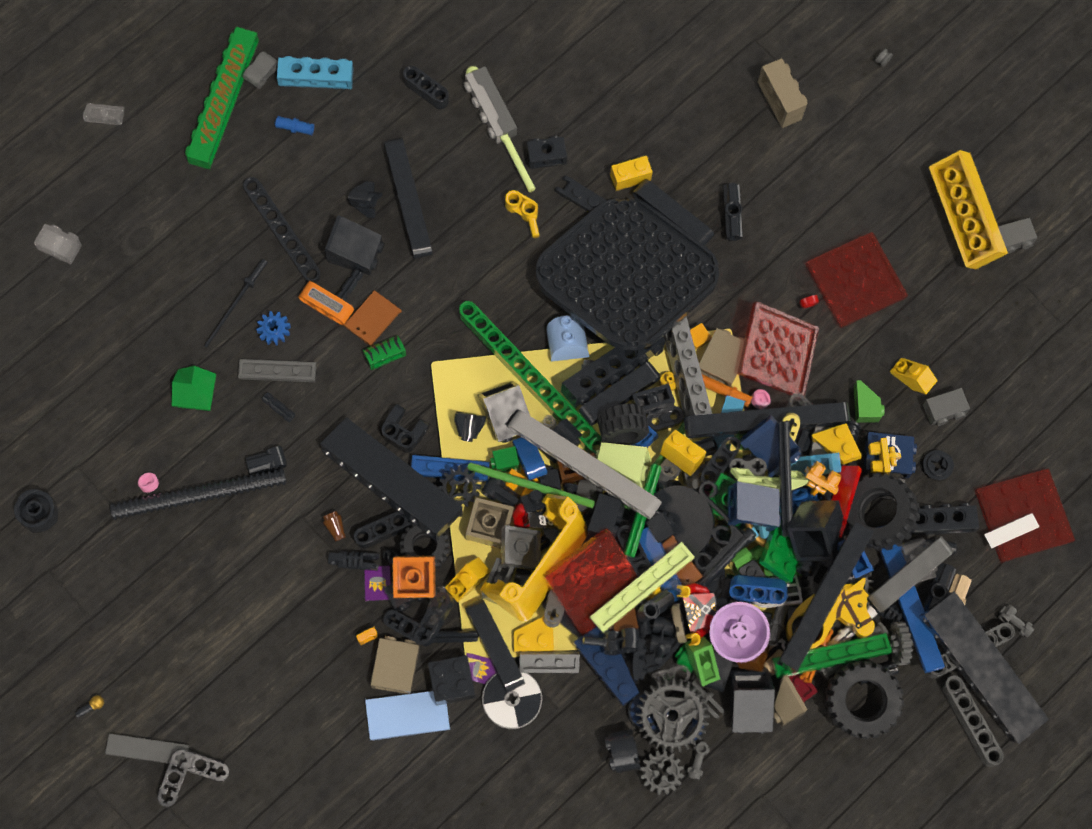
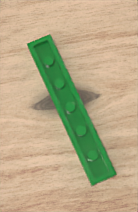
M887 633L811 649L798 672L794 675L891 654L892 649ZM780 657L772 658L777 679L783 678L786 675H793L791 674L792 672L777 664Z

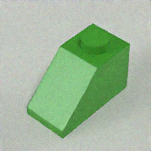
M857 380L854 385L856 422H879L885 412L884 405H881V398L861 380Z
M704 637L700 639L698 645L689 646L691 641L685 642L689 661L701 686L720 680L712 644Z

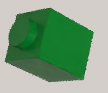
M515 446L492 451V458H490L491 468L503 473L510 472L511 469L519 470L520 464Z

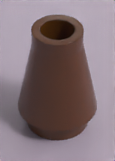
M337 511L323 517V524L333 536L335 542L346 537L341 515H338Z

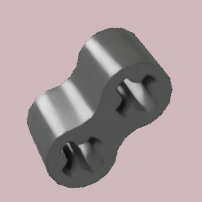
M263 51L257 56L254 63L245 70L243 78L260 89L277 70L278 61Z
M735 458L731 461L727 472L730 478L737 480L730 472L731 468L735 466L749 469L754 476H763L767 466L766 462L761 458H754L750 461ZM754 466H757V468L760 469L759 472H756Z
M587 479L579 481L575 495L594 500L595 504L593 508L577 503L576 505L580 512L593 513L599 494L603 493V489Z

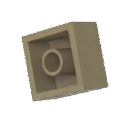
M476 497L466 532V540L501 548L502 527L505 525L510 526L514 507Z

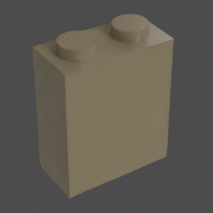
M717 328L699 363L701 373L731 387L749 352L751 344L742 337L737 338L731 335L728 330Z
M385 636V639L380 638L371 687L373 689L411 694L420 649L419 645H416V642L412 640L398 642L394 637Z

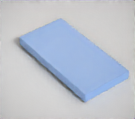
M433 691L366 700L370 741L450 730L447 704L436 706Z

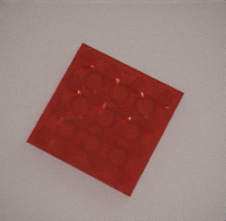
M873 232L806 262V266L840 328L897 303L908 296Z
M754 302L737 374L799 399L804 398L819 327L760 302Z
M1049 468L975 490L990 532L1029 514L1034 515L1039 525L1038 528L996 546L995 548L1001 563L1075 541Z
M607 528L603 529L543 574L546 582L581 636L597 627L590 619V616L638 578L615 538Z

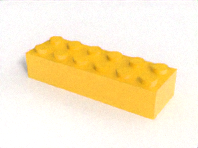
M959 150L929 166L965 266L978 269L1008 254L971 154Z

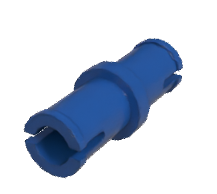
M278 116L276 119V128L291 130L292 133H305L311 136L314 132V124L301 122L296 118L292 120Z

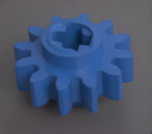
M270 311V317L262 315L264 321L257 322L261 328L256 330L258 334H261V341L266 339L267 345L274 341L277 346L278 340L285 342L284 335L290 336V332L286 329H290L291 326L290 323H286L288 320L286 316L281 318L280 312L274 316L272 311ZM274 326H277V330L274 329V331H271L270 328H274Z
M802 487L792 491L793 514L796 513L802 501H819L817 494L815 496L810 494L811 487L807 489Z

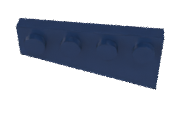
M594 626L574 641L573 644L623 706L638 695V689L621 654L606 655L604 654V648L601 646L583 645V637H603L604 633L597 626Z

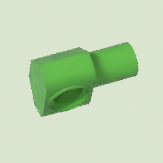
M758 544L751 550H748L746 547L740 550L729 563L734 574L741 575L738 569L750 561H759L764 547Z

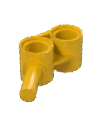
M509 191L505 197L506 209L511 213L521 215L523 220L529 222L532 237H539L540 234L536 223L538 216L537 203L518 191ZM515 199L518 203L511 204L509 201ZM530 208L533 209L534 212L527 213L525 210Z

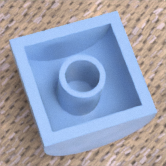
M570 315L560 316L549 322L546 332L551 362L589 357L585 329L581 322Z

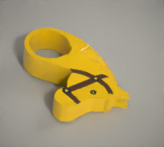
M862 578L856 584H845L821 628L820 639L812 644L810 650L817 648L825 640L835 620H839L847 626H852L855 635L860 638H865L874 631V621L866 608L869 595L863 589L866 581L865 578ZM814 595L802 602L788 620L786 625L788 641L793 635L792 623L794 619L804 615Z

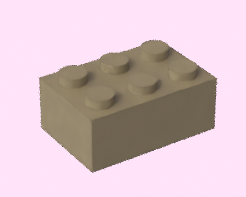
M781 58L762 66L758 84L781 127L784 128L802 120L807 106V99L804 94L801 95L797 80L791 76L789 65L785 64Z

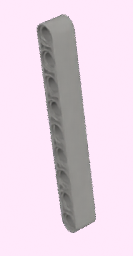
M518 410L508 424V428L616 499L623 500L624 504L644 517L651 519L662 502L658 498L525 412Z

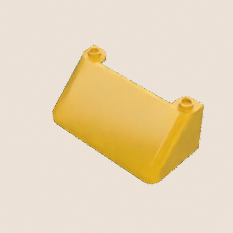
M546 494L542 500L546 505V512L543 516L558 527L561 533L523 588L514 582L505 584L502 580H497L495 584L485 582L480 591L519 621H527L533 616L551 590V587H553L587 537L588 526L576 503L567 496Z

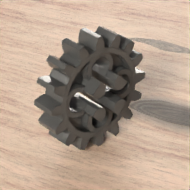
M893 622L890 625L891 629L888 630L890 633L888 639L892 649V660H894L895 664L907 665V663H910L912 658L911 652L913 651L911 647L913 642L910 640L911 633H908L909 627H906V623Z
M656 751L655 757L649 754L648 758L650 761L644 760L643 764L646 767L640 768V771L645 772L640 777L641 779H646L644 787L650 785V792L656 789L657 795H660L661 791L668 795V789L674 792L676 790L674 785H681L678 778L684 777L683 774L679 773V771L684 769L683 766L678 767L677 765L680 759L674 760L673 753L670 757L667 756V751L663 752V755ZM669 761L671 766L666 769L665 774L672 775L674 781H668L667 776L663 775L660 779V784L655 785L653 779L657 778L659 772L657 770L652 771L650 765L655 764L657 769L661 770L664 767V762Z

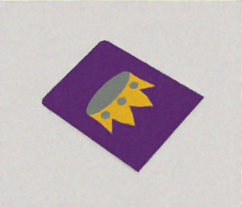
M378 566V571L365 570V601L389 600L384 592V587L390 585L389 566Z
M471 653L466 654L468 658L481 660L469 662L472 681L487 684L489 679L497 674L489 658Z

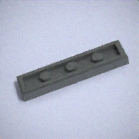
M240 359L238 378L244 380L315 382L317 364L316 362Z
M109 734L105 754L169 764L173 753L177 749L189 750L190 746ZM181 753L180 756L176 755L175 758L178 759L177 765L181 766L182 761H187L184 753Z

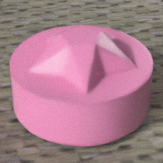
M758 389L751 395L753 396L751 403L757 409H764L770 404V396L765 390Z
M145 473L139 478L138 485L143 492H152L158 487L159 481L155 474Z

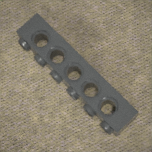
M684 317L663 336L666 340L665 345L684 417L712 414L687 317Z

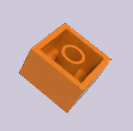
M435 556L393 557V598L435 596Z

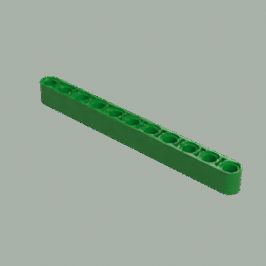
M463 302L459 310L460 319L559 423L569 417L575 418L576 423L573 425L577 430L589 433V437L580 438V446L588 454H596L597 451L593 450L592 447L594 445L601 446V436L473 302ZM467 309L473 311L471 315H465L463 312ZM478 323H484L486 325L482 329L476 327ZM491 336H496L498 338V341L491 342L489 338ZM507 349L511 351V354L506 356L501 352ZM522 363L524 368L517 369L514 365ZM533 376L537 378V381L531 383L527 379ZM548 390L550 395L545 397L540 392ZM555 404H561L563 406V409L556 410L553 406Z

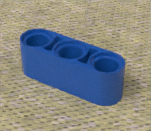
M522 437L512 440L513 447L515 446L518 459L527 479L530 481L547 475V470L538 448Z
M736 575L730 580L729 593L735 600L782 604L787 599V584L781 579ZM741 586L742 589H736L735 587ZM756 588H761L762 590H761V591H756V590H754V589H756ZM776 590H781L782 592H781V593H776V592H774V591H776Z

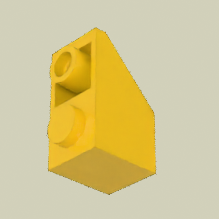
M900 358L890 371L892 375L909 388L923 394H927L937 382L928 366L904 358Z
M478 557L467 563L445 588L459 602L479 586L491 571Z

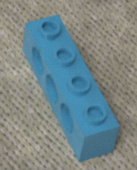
M290 56L278 58V85L352 89L353 63L347 59L330 60L328 58L312 59L309 57L298 59ZM296 69H300V70H301V71L298 72V73L293 72V71L296 70ZM313 70H319L316 74L311 73ZM331 71L338 72L336 74H330Z

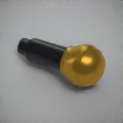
M98 695L93 696L88 704L75 712V715L79 718L93 709L102 708L104 705L103 698Z

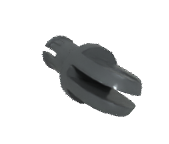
M694 680L691 685L697 687L695 693L702 692L703 694L699 699L707 700L702 705L708 706V711L715 718H719L720 716L707 702L710 701L722 714L724 709L712 698L714 696L712 692L707 693Z

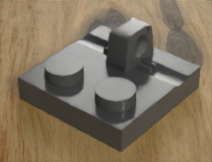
M507 525L503 526L501 565L535 570L541 562V531Z

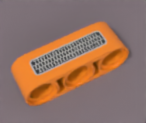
M311 281L306 284L298 296L302 302L340 325H344L355 310L349 303Z

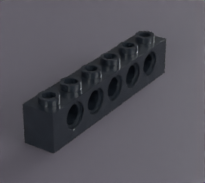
M662 337L655 344L646 347L647 349L625 350L615 347L563 381L561 393L574 408L580 404L584 405L595 394L599 395L606 387L614 385L621 377L627 376L636 367L648 362L654 355H660L664 350L666 340Z

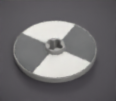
M521 673L525 685L509 693L506 692L498 674L492 676L487 682L482 696L483 707L489 719L496 725L506 729H518L530 724L538 715L542 705V693L536 680L528 673ZM510 694H513L514 697H518V699L515 700V704H511L510 701L506 700L509 698Z

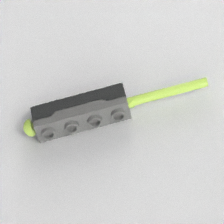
M475 66L469 67L466 70L464 87L467 93L470 92L473 96L471 98L475 108H479L482 122L488 125L487 131L490 138H494L496 143L504 142L528 191H534L535 187L510 140L511 137L517 135V126L485 66L480 69Z

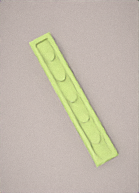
M681 542L591 615L590 619L604 633L694 559L693 554Z

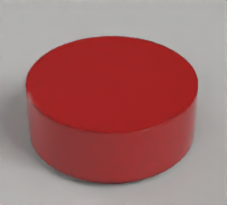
M813 295L799 302L801 308L804 309L818 304L819 299L817 295Z

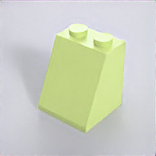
M601 443L600 450L596 452V459L644 489L652 465L647 447Z

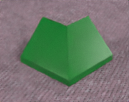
M196 366L178 369L172 381V407L211 411L216 374Z

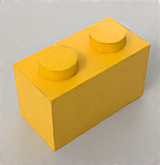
M643 156L611 166L610 176L615 190L618 191L641 184L644 179L651 181L653 172L647 156Z
M675 429L664 441L660 454L691 476L702 465L706 451Z

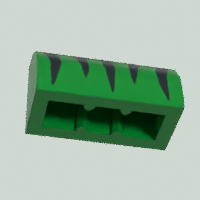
M398 335L362 350L371 370L406 356V350Z

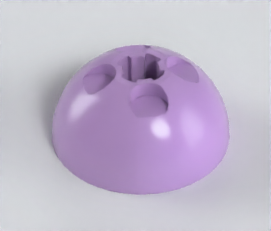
M734 602L722 607L715 614L710 625V638L715 650L722 657L734 662H746L758 657L765 650L770 637L769 623L763 612L754 605L745 602Z

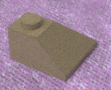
M788 675L779 681L774 697L773 719L781 727L802 716L807 711Z

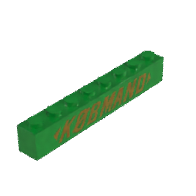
M236 27L234 33L230 34V44L228 49L225 48L223 52L224 60L222 65L219 64L217 68V78L211 83V93L205 99L204 112L200 113L198 127L192 133V143L186 148L185 156L189 164L210 170L244 82L243 74L250 66L259 39L256 32Z

